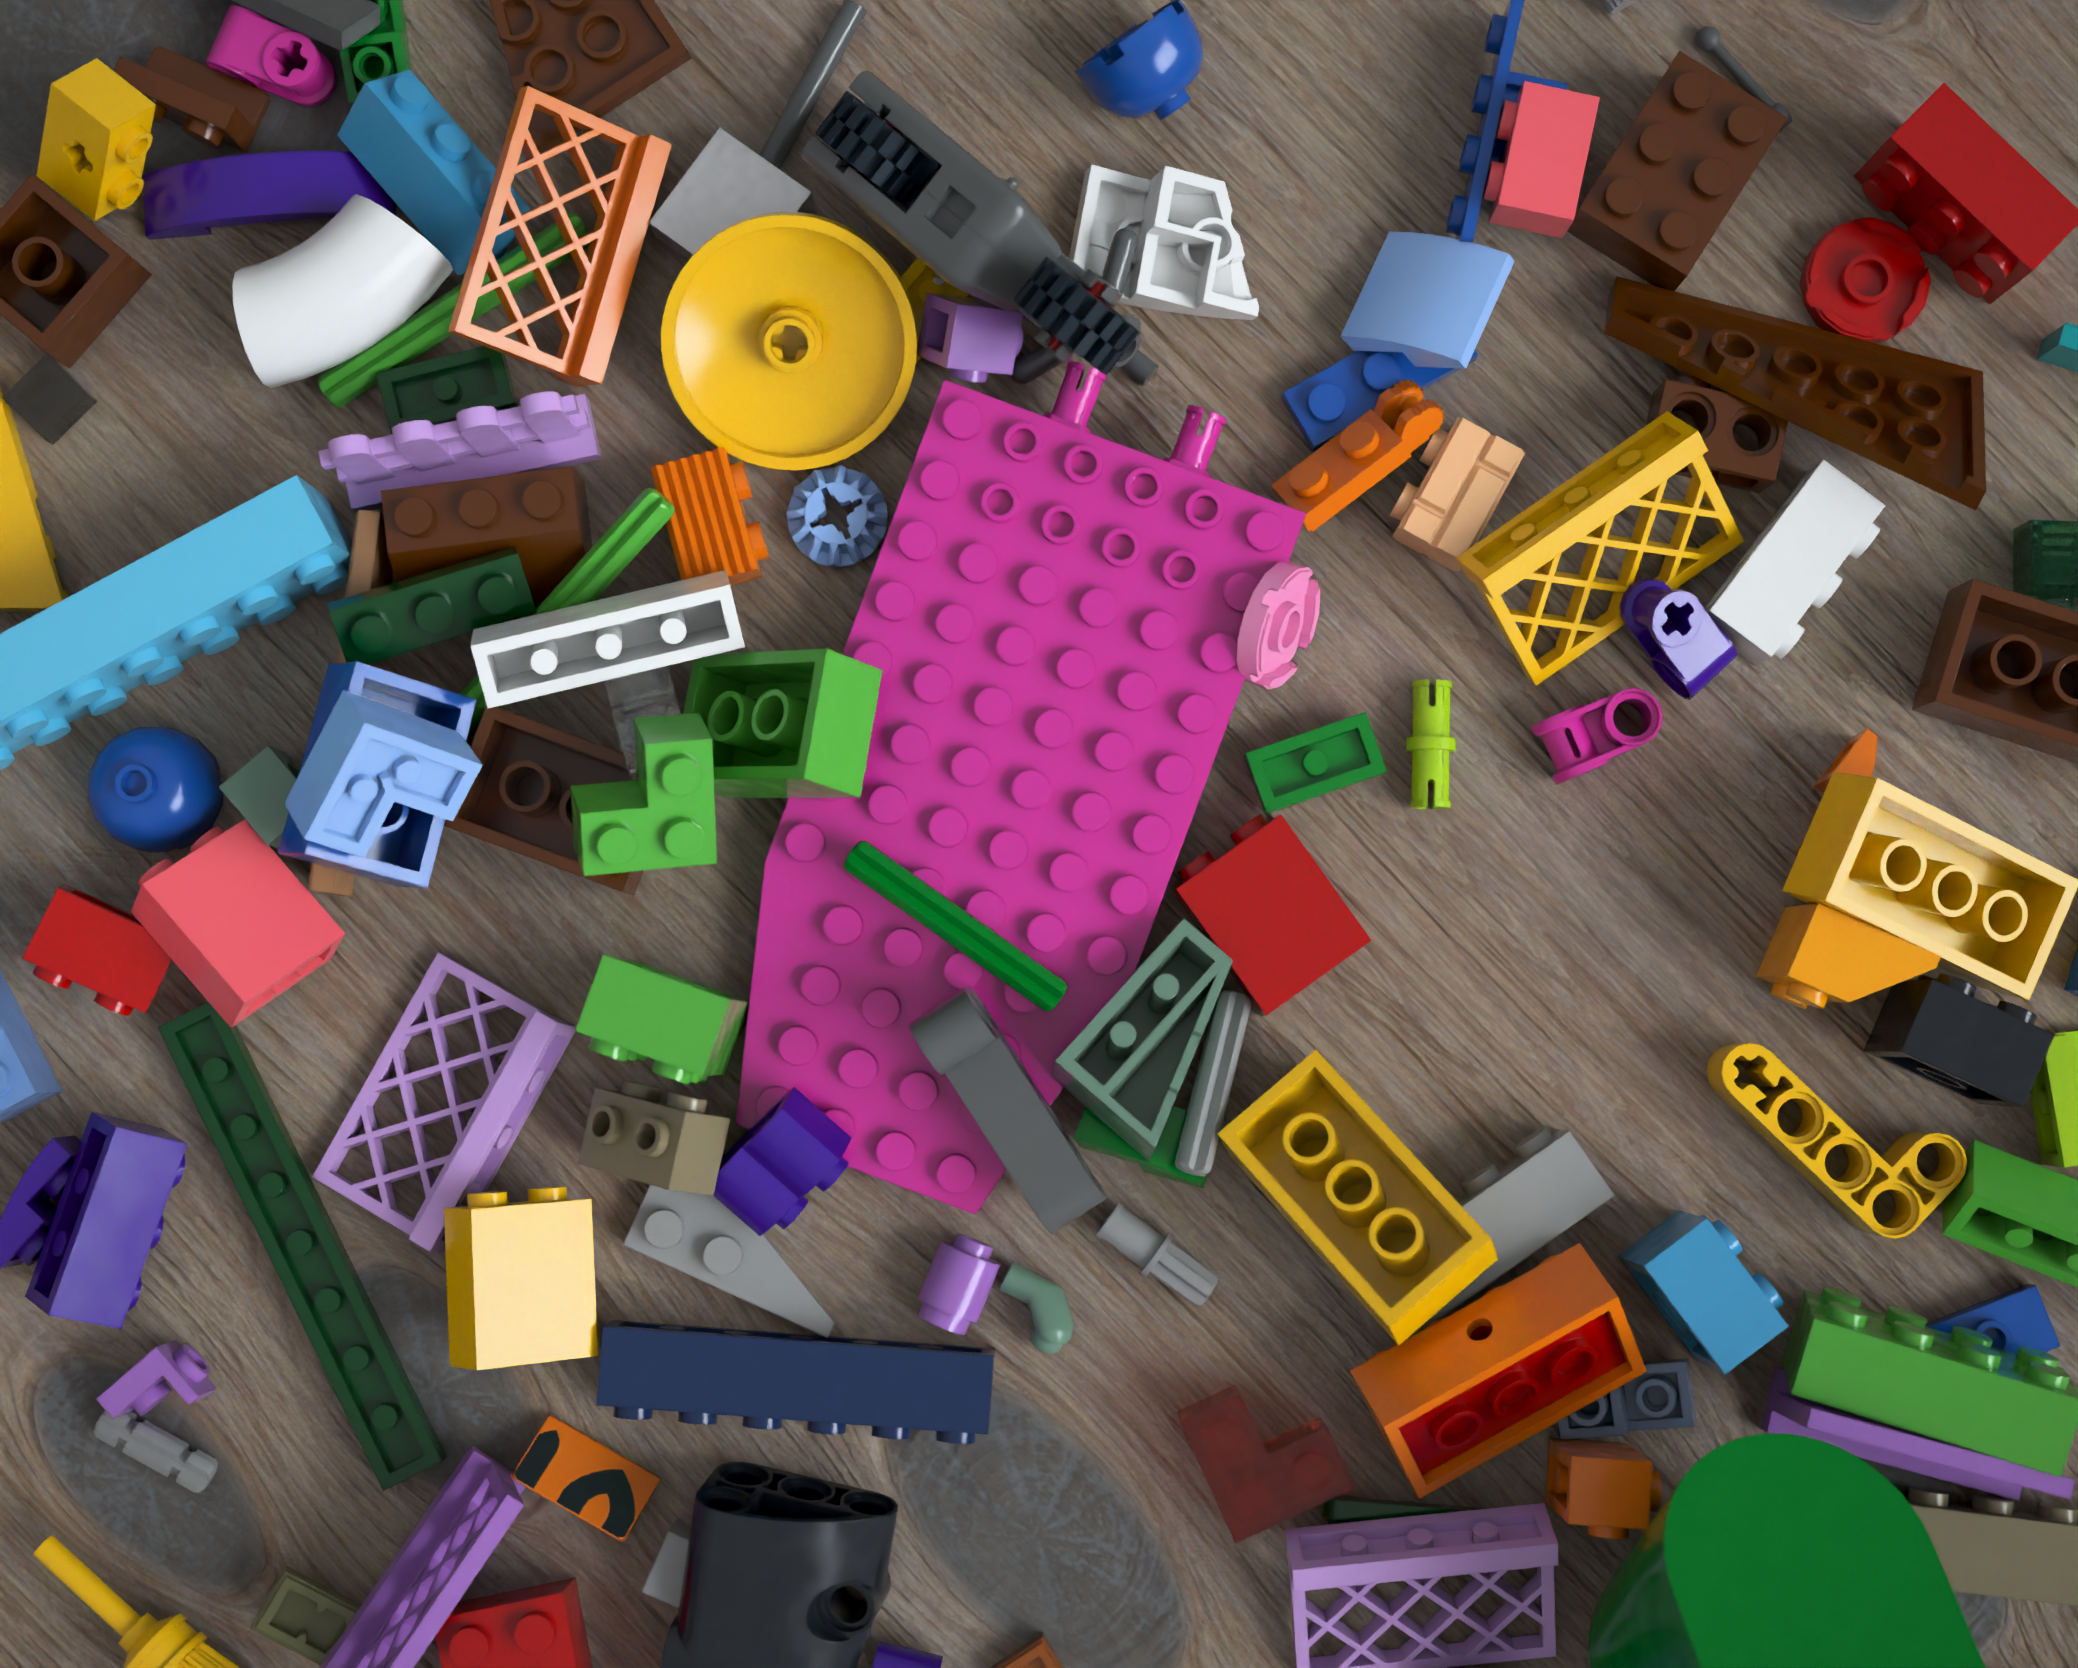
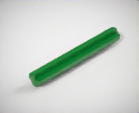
M867 841L856 843L845 858L843 867L848 873L1042 1010L1048 1012L1053 1010L1066 993L1067 984L1064 980Z

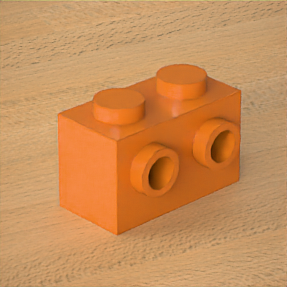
M1548 1437L1545 1503L1567 1524L1588 1526V1534L1595 1537L1628 1538L1629 1528L1647 1529L1650 1511L1657 1512L1661 1501L1660 1474L1658 1471H1652V1461L1626 1443Z

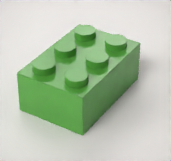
M827 648L715 654L694 659L683 714L700 713L712 737L714 794L726 798H861L882 670Z
M603 954L575 1031L592 1037L588 1049L624 1062L627 1059L645 1061L649 1057L655 1060L651 1071L658 1075L685 1084H690V1082L698 1083V1081L706 1082L708 1076L726 1074L748 1014L749 1001L635 960Z

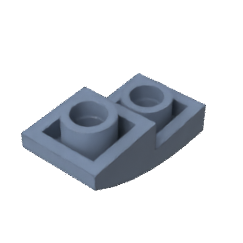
M1689 1358L1643 1362L1647 1370L1646 1373L1558 1421L1560 1439L1623 1436L1628 1431L1694 1427L1697 1419Z

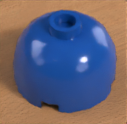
M1172 0L1152 13V19L1149 21L1145 20L1137 26L1134 25L1085 61L1083 66L1074 71L1087 92L1103 109L1117 117L1133 119L1154 111L1159 120H1162L1191 99L1185 88L1200 71L1203 48L1201 36L1195 22L1181 0Z
M138 727L117 735L98 752L88 774L87 798L95 820L116 841L138 851L150 853L169 852L177 848L183 849L193 845L202 835L208 832L217 819L223 805V792L219 788L220 777L217 771L220 768L216 757L200 740L170 727Z

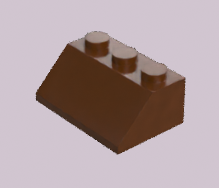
M572 466L381 491L387 550L396 582L515 546L535 608L537 609L592 548L585 481Z

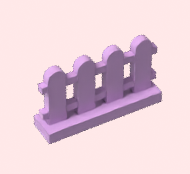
M553 391L525 396L520 400L521 406L497 411L493 406L467 408L456 414L457 420L433 425L428 420L404 422L392 428V435L370 439L362 434L337 437L328 442L329 449L318 451L321 467L325 470L336 468L338 480L342 483L346 482L351 509L358 513V510L372 511L383 508L382 490L569 467L601 460L602 457L590 402L586 394L576 396L572 394L561 397L558 392Z

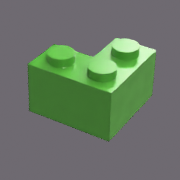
M700 713L634 718L636 780L570 786L574 849L583 876L717 864L713 741Z

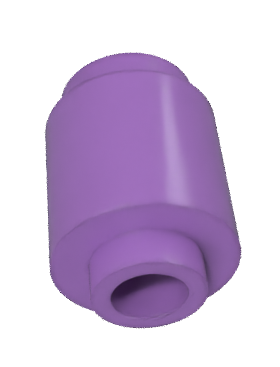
M957 1233L954 1243L941 1240L918 1296V1299L923 1302L918 1317L945 1330L966 1335L970 1322H978L1000 1267L998 1262L989 1258L993 1247L960 1233Z

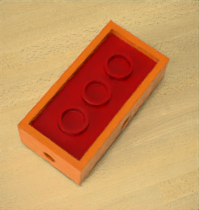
M1579 1243L1561 1254L1545 1259L1539 1266L1507 1284L1489 1290L1482 1298L1446 1318L1435 1320L1424 1330L1406 1339L1399 1346L1395 1345L1388 1350L1374 1354L1367 1362L1350 1370L1386 1444L1420 1499L1646 1373L1647 1370L1617 1294Z

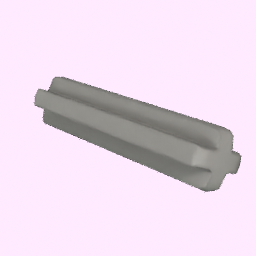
M1222 990L1211 1013L1175 1159V1166L1178 1170L1194 1176H1205L1212 1170L1219 1142L1217 1133L1222 1129L1252 1005L1251 999L1248 996L1235 991Z

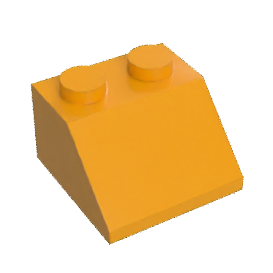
M1813 903L1785 907L1756 977L1773 984L1770 995L1779 1000L1806 1009L1808 1005L1824 1009L1826 1002H1851L1936 969L1941 956L1825 905Z

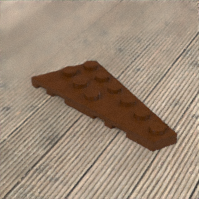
M489 0L498 35L505 52L516 100L520 88L529 86L601 118L691 59L688 50L654 0ZM534 108L528 130L538 152L541 153L564 141L553 117ZM573 126L575 133H578L582 130L580 128Z
M1616 276L1608 298L1605 334L1976 511L1986 493L1983 371Z

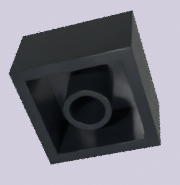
M1939 973L1937 979L1919 975L1917 980L1902 981L1891 986L1863 1051L1978 1104L2024 1107L2055 1034L2035 1026L2034 1024L2038 1016L2033 1012L2005 1001H1999L1997 1007L1974 998L1977 991L1975 986L1956 977Z

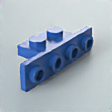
M1510 0L1504 15L1493 14L1490 21L1484 52L1495 54L1490 76L1480 74L1471 112L1482 114L1477 136L1467 134L1458 170L1460 173L1469 174L1464 197L1454 195L1446 225V233L1455 234V239H1459L1462 242H1473L1491 161L1501 163L1505 140L1496 139L1495 136L1504 100L1514 102L1524 81L1567 89L1568 83L1509 71L1524 0Z

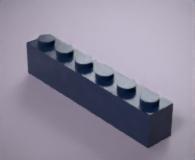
M612 1320L603 1326L597 1406L614 1407L613 1416L622 1419H652L653 1410L678 1411V1421L688 1424H716L718 1414L743 1416L742 1426L754 1429H780L782 1419L808 1421L807 1431L821 1434L846 1433V1424L872 1426V1436L879 1438L908 1439L910 1438L911 1429L937 1431L936 1440L940 1442L972 1444L975 1443V1434L988 1435L995 1348L836 1336L826 1338L822 1335Z

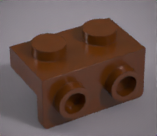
M160 46L154 48L146 67L119 57L113 70L156 104L153 122L161 123L164 117L182 125V131L190 137L214 148H218L220 142L247 153L270 104V97L266 92Z

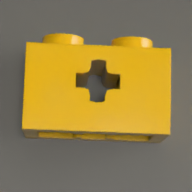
M98 58L56 80L50 85L36 176L94 222L116 208L125 209L129 207L139 197L144 186L142 174L146 153L153 140L151 128L156 104Z

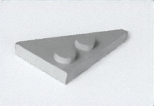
M653 1185L649 1186L623 1243L624 1246L826 1338L829 1337L835 1322L825 1311L824 1305L809 1286H805L781 1256L782 1253L766 1233L761 1236L756 1234L713 1195L673 1191Z

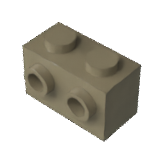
M624 1080L621 1092L601 1088L594 1089L578 1164L667 1190L714 1195L731 1118L705 1112L706 1099L669 1092L667 1102L659 1100L662 1088Z

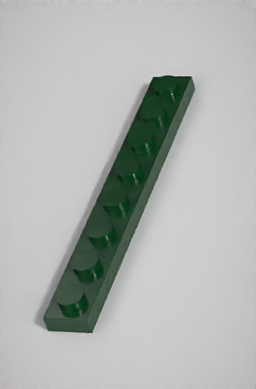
M209 1002L159 1026L158 1029L382 1490L385 1491L443 1461L447 1456L237 1026L235 1025L230 1028Z

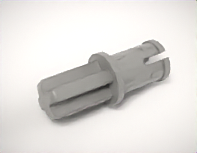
M1117 1203L1095 1236L1103 1239L1140 1266L1142 1269L1139 1274L1145 1278L1149 1273L1193 1306H1201L1209 1298L1217 1285L1218 1278L1216 1274L1171 1242L1174 1236L1169 1232L1163 1237L1123 1208L1124 1206L1121 1203Z

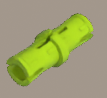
M1429 679L1411 681L1413 727L1412 737L1406 738V752L1412 753L1411 801H1409V808L1426 810V807H1428V783L1433 785L1432 810L1451 809V802L1449 801L1450 753L1456 752V738L1450 737L1451 689L1453 682L1449 680L1436 679L1434 683V706L1429 705Z

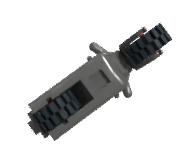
M868 70L860 73L849 86V89L864 100L865 103L846 91L815 132L825 143L812 136L803 148L801 158L924 262L933 272L935 284L942 285L946 281L961 291L1005 310H1019L1041 329L1034 339L1042 346L1014 362L1012 377L1016 382L1022 384L1031 382L1061 363L1070 362L1077 354L1106 375L1114 366L1121 367L1128 363L1140 347L1141 338L1139 334L1141 323L1135 315L1128 313L1119 314L1113 308L1123 295L1122 293L1138 244L1136 233L1129 228L1119 229L1115 233L1102 276H1099L1090 269H1087V271L1083 270L1061 252L1058 242L1027 202L1015 191L1019 186V182L1015 177L1003 179L995 175Z

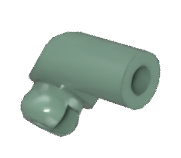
M1013 1261L999 1290L1029 1305L1034 1325L1030 1339L1034 1347L1045 1354L1057 1353L1071 1339L1074 1327L1066 1294L1058 1284Z

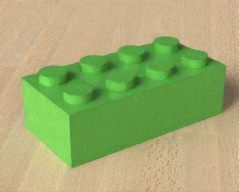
M1823 1287L1821 1295L1804 1290L1782 1361L1792 1395L2057 1477L2062 1476L2078 1425V1390L2071 1381L2070 1375L2063 1368L2057 1366L2059 1362L2057 1357L2027 1346H2019L2017 1354L1991 1346L1992 1338L1965 1327L1954 1326L1951 1334L1926 1327L1927 1319L1906 1309L1890 1306L1886 1314L1860 1307L1861 1298L1839 1289Z

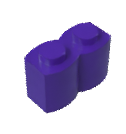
M793 1087L722 1155L713 1196L759 1236L768 1231L774 1224L785 1229L807 1205L808 1199L804 1197L805 1194L815 1186L822 1192L826 1191L844 1172L849 1162L842 1156L852 1138Z

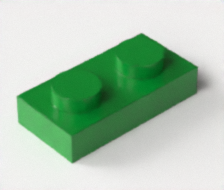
M1366 712L1244 754L1264 815L1383 775L1387 772Z

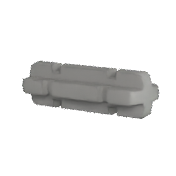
M105 1410L99 1417L93 1431L95 1437L112 1447L121 1444L124 1446L122 1451L124 1454L165 1477H168L170 1474L176 1475V1483L194 1493L201 1492L212 1481L219 1463L208 1454L199 1449L196 1452L188 1451V1443L147 1420H144L143 1423H138L135 1421L137 1415L133 1412L112 1419Z

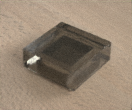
M47 353L2 396L45 441L52 445L97 402L58 361Z

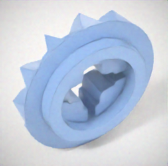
M842 465L824 470H814L800 485L794 487L793 495L786 511L789 532L798 549L814 562L831 567L850 566L870 556L880 545L888 523L887 506L880 489L865 473L848 469ZM829 493L832 500L836 499L841 507L850 504L855 506L862 503L855 507V511L847 516L849 525L847 529L851 536L849 539H845L842 531L838 532L833 524L825 526L820 524L812 528V526L820 523L819 519L827 514L825 494Z

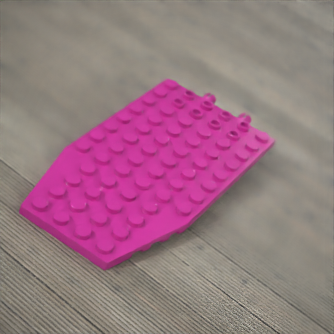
M1075 361L1068 362L1067 371L1051 414L1044 413V416L944 379L842 653L845 656L882 670L861 798H788L764 866L736 1124L750 1129L783 1095L795 1087L852 1138L842 1156L849 1162L848 1167L975 1215L1007 1169L945 1073L940 1075L928 1061L913 1037L909 1024L966 986H971L1049 1106H1051L1063 1088L1052 1078L1055 1060L1136 971L1245 676L1239 673L1236 661L1237 640L1244 612L1253 591L1264 574L1278 562H1289L1307 514L1210 478V473L1205 470L1221 429L1225 426L1226 418L1211 411L1202 435L1198 436L1197 431L1205 408L1194 405L1187 406V414L1171 458L1164 457L1163 460L1091 434V430L1086 425L1107 375L1090 366L1084 386L1081 391H1078L1085 369H1083L1085 365ZM859 841H867L1064 980L1067 984V990L1056 1007L1050 1012L1042 1010L844 869L843 863L851 849Z

